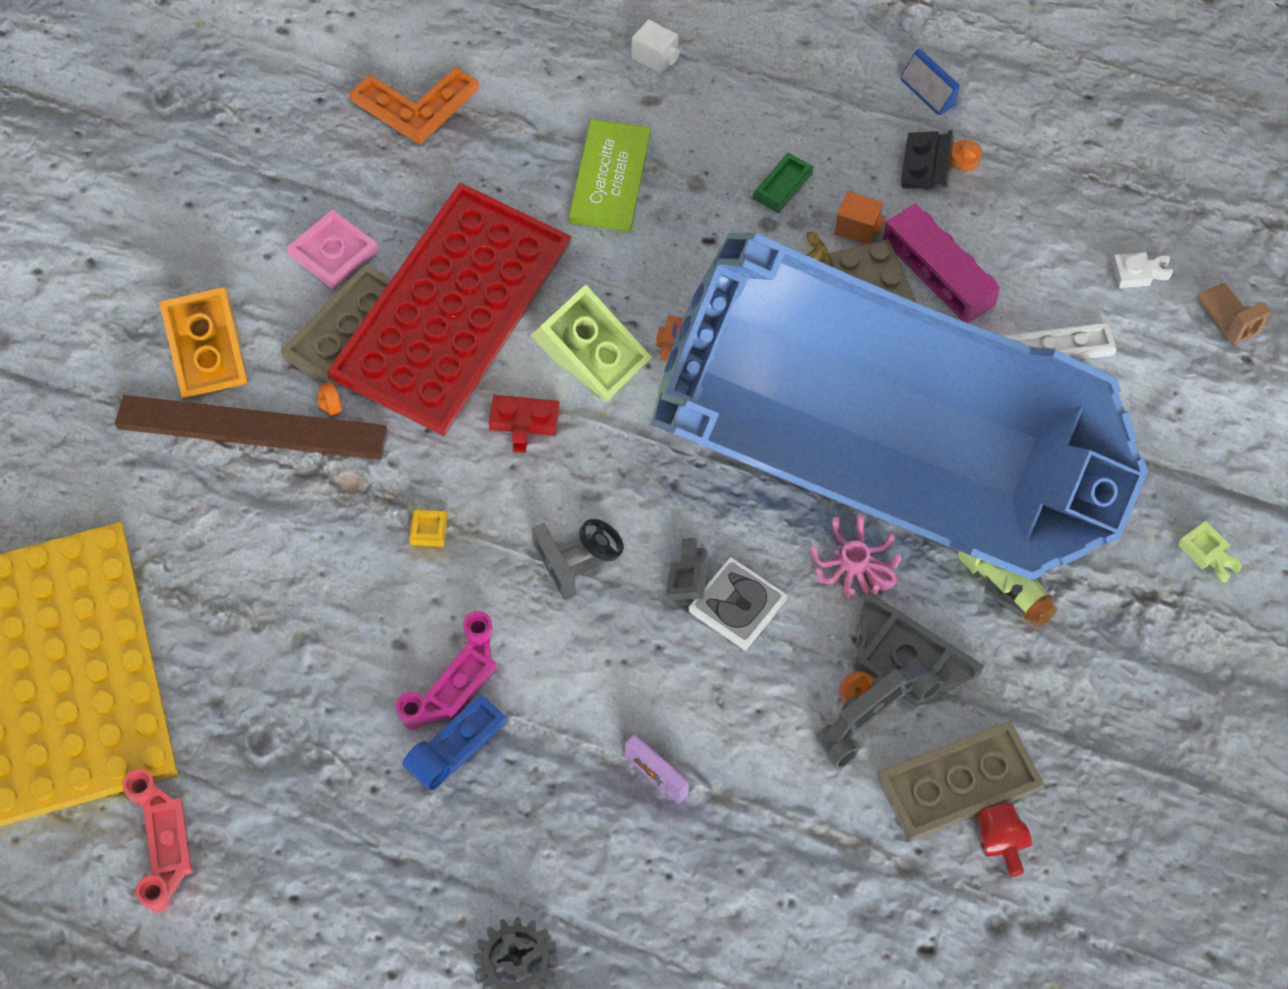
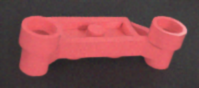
M136 769L125 776L123 790L131 801L136 802L137 805L144 809L152 875L145 876L138 882L135 894L143 907L150 909L152 912L160 913L168 908L170 898L184 876L193 873L184 803L181 798L172 799L159 789L148 771ZM160 894L156 899L152 900L155 895Z

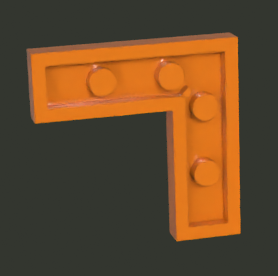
M454 67L417 103H414L369 74L349 92L353 103L421 145L479 90V81Z

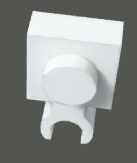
M1146 252L1114 255L1112 264L1118 287L1150 286L1153 278L1168 280L1172 275L1173 269H1163L1161 267L1168 265L1170 257L1159 256L1154 260H1148Z

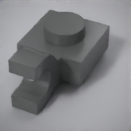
M695 538L682 539L681 560L679 563H671L666 596L672 601L703 598L708 566L704 563L707 550L704 547L697 548L698 541Z

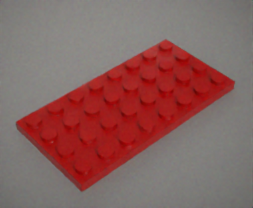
M459 182L327 371L328 378L445 436L570 245L571 235Z

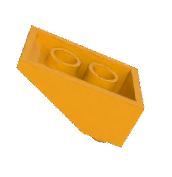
M225 287L159 302L182 399L248 384L236 316L230 292Z

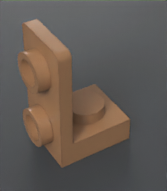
M1221 283L1205 290L1198 296L1200 303L1232 345L1260 334L1271 313L1264 302L1253 307H1244L1226 283Z

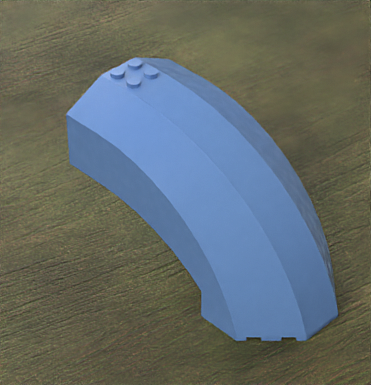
M728 233L694 293L667 358L650 423L654 427L1030 580L1045 575V571L1060 564L1066 565L1089 554L1090 550L1102 544H1110L1119 540L1148 474L1145 460L1140 458L1134 441L1137 437L1129 413L1124 411L1118 393L1121 392L1116 377L1057 350L1032 347L913 302L758 233Z

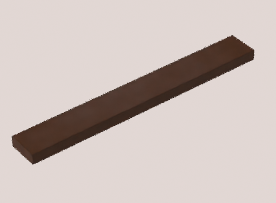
M123 395L115 420L117 429L376 460H382L388 433L387 425Z

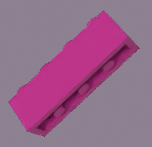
M915 203L886 221L883 240L889 239L895 254L962 321L970 323L995 306L1000 286L994 277L986 274L976 264L975 259L970 254L965 253L955 243L953 237L949 233L944 232L934 222L929 213L924 212Z

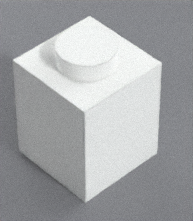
M648 19L632 37L631 58L662 74L679 57V35Z

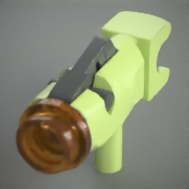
M958 551L959 559L972 573L978 571L985 578L984 592L1006 606L1007 609L1021 617L1028 624L1033 623L1036 627H1040L1048 622L1056 613L1057 607L1053 604L1054 599L1048 595L1037 578L1034 580L1027 579Z

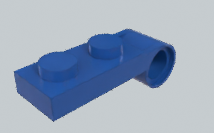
M480 694L430 742L422 741L415 745L405 756L402 766L427 790L432 791L456 772L507 723V718Z

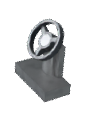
M599 519L586 520L579 529V538L559 547L545 523L532 528L533 545L563 600L576 594V576L601 566L606 561H615L624 550V544L618 532L611 525ZM587 526L597 527L592 535L591 533L586 534L585 529ZM603 530L606 531L613 538L617 546V551L610 546V541L608 537L603 534Z

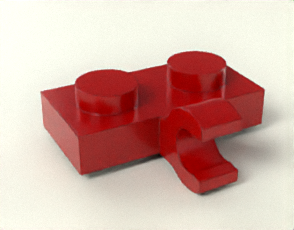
M493 395L489 430L513 432V452L526 453L529 433L556 436L560 401Z

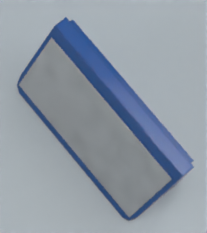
M920 48L917 49L902 72L900 80L937 115H941L956 105L960 85Z

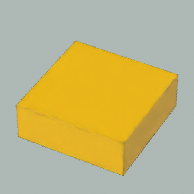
M413 509L409 536L410 545L445 547L448 512Z

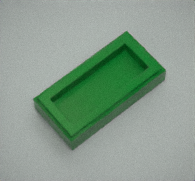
M787 153L754 191L753 199L780 213L813 174L814 166Z

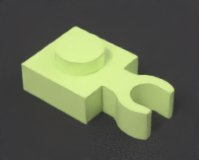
M1204 521L1181 538L1178 544L1202 570L1210 564L1214 568L1217 578L1222 582L1226 583L1231 576L1224 567L1231 568L1236 575L1242 568V564L1238 559L1225 553L1229 549L1230 544L1207 521Z

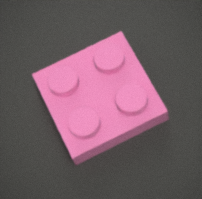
M333 209L286 247L291 258L332 290L379 251L378 244Z

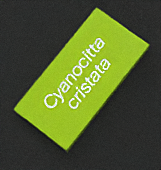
M590 119L570 209L569 223L632 231L651 136V127Z

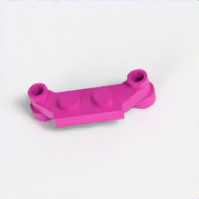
M474 611L465 617L463 628L464 634L468 639L467 645L424 697L415 692H407L398 698L396 702L397 715L406 728L416 730L424 724L444 719L452 721L465 709L497 669L496 662L491 659L490 637L493 627L492 620L488 614L482 611Z

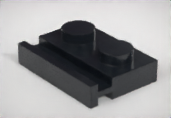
M949 130L947 134H939V131L908 133L901 175L903 189L934 187V184H942L943 187L948 186L954 144L952 130Z

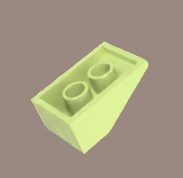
M586 284L530 335L552 360L605 401H608L652 358Z

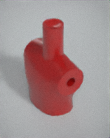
M1010 803L1001 804L980 811L976 817L980 828V846L984 856L1003 855L1010 877L1022 875L1024 869L1017 851L1030 847L1032 840L1027 825L1020 819L1014 805Z

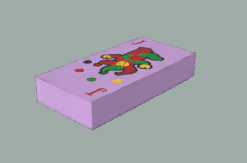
M633 735L625 743V758L676 803L680 804L688 796L689 780L637 735Z

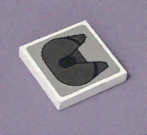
M730 557L704 588L703 598L695 599L689 606V613L746 651L787 601V594Z

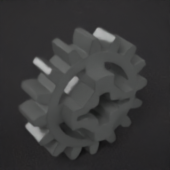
M520 917L515 918L514 926H508L507 922L501 919V929L499 931L488 927L486 930L489 940L478 939L477 941L478 948L483 953L473 955L474 964L482 966L475 970L477 980L486 979L483 983V989H546L543 983L544 980L554 982L555 973L549 968L558 967V957L551 955L557 949L555 941L545 943L549 937V932L546 928L537 933L536 921L531 920L527 927L522 926ZM516 937L525 938L530 940L531 942L525 943L517 939ZM502 942L503 946L499 954L492 956L494 949ZM517 955L522 964L515 966L510 957ZM542 961L539 971L530 979L529 975L533 967L540 965L539 962ZM507 978L516 982V984H508L500 979Z

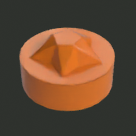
M971 140L957 141L953 144L951 164L962 171L975 169L979 165L982 156L980 146Z
M329 381L318 385L319 393L316 397L318 407L326 411L329 417L340 414L342 406L334 384Z
M854 672L845 676L839 686V694L842 701L846 703L850 698L854 696L860 697L868 691L874 681L873 677L865 672Z

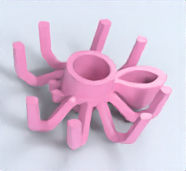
M861 513L857 514L856 520L858 541H847L840 532L839 518H833L834 535L838 542L842 544L838 546L839 551L834 552V556L838 559L822 561L818 558L816 547L812 546L810 548L811 559L818 566L827 568L841 565L830 578H824L823 571L817 568L818 582L833 584L845 571L847 572L843 593L848 600L856 592L851 588L854 574L857 575L861 589L865 594L869 591L876 596L878 591H886L893 588L897 583V576L890 569H895L902 559V556L898 554L891 563H885L870 556V553L882 552L888 549L894 541L896 534L891 532L883 544L868 548L864 543V516ZM863 572H865L869 583L873 587L872 590L868 588Z

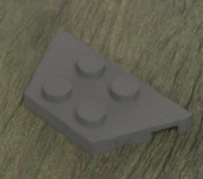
M869 591L867 592L863 605L856 668L876 679L883 673L889 674L895 668L900 670L906 662L916 657L928 671L933 670L944 682L942 688L932 698L981 674L984 665ZM913 691L908 692L902 697L914 706L926 702L921 701Z

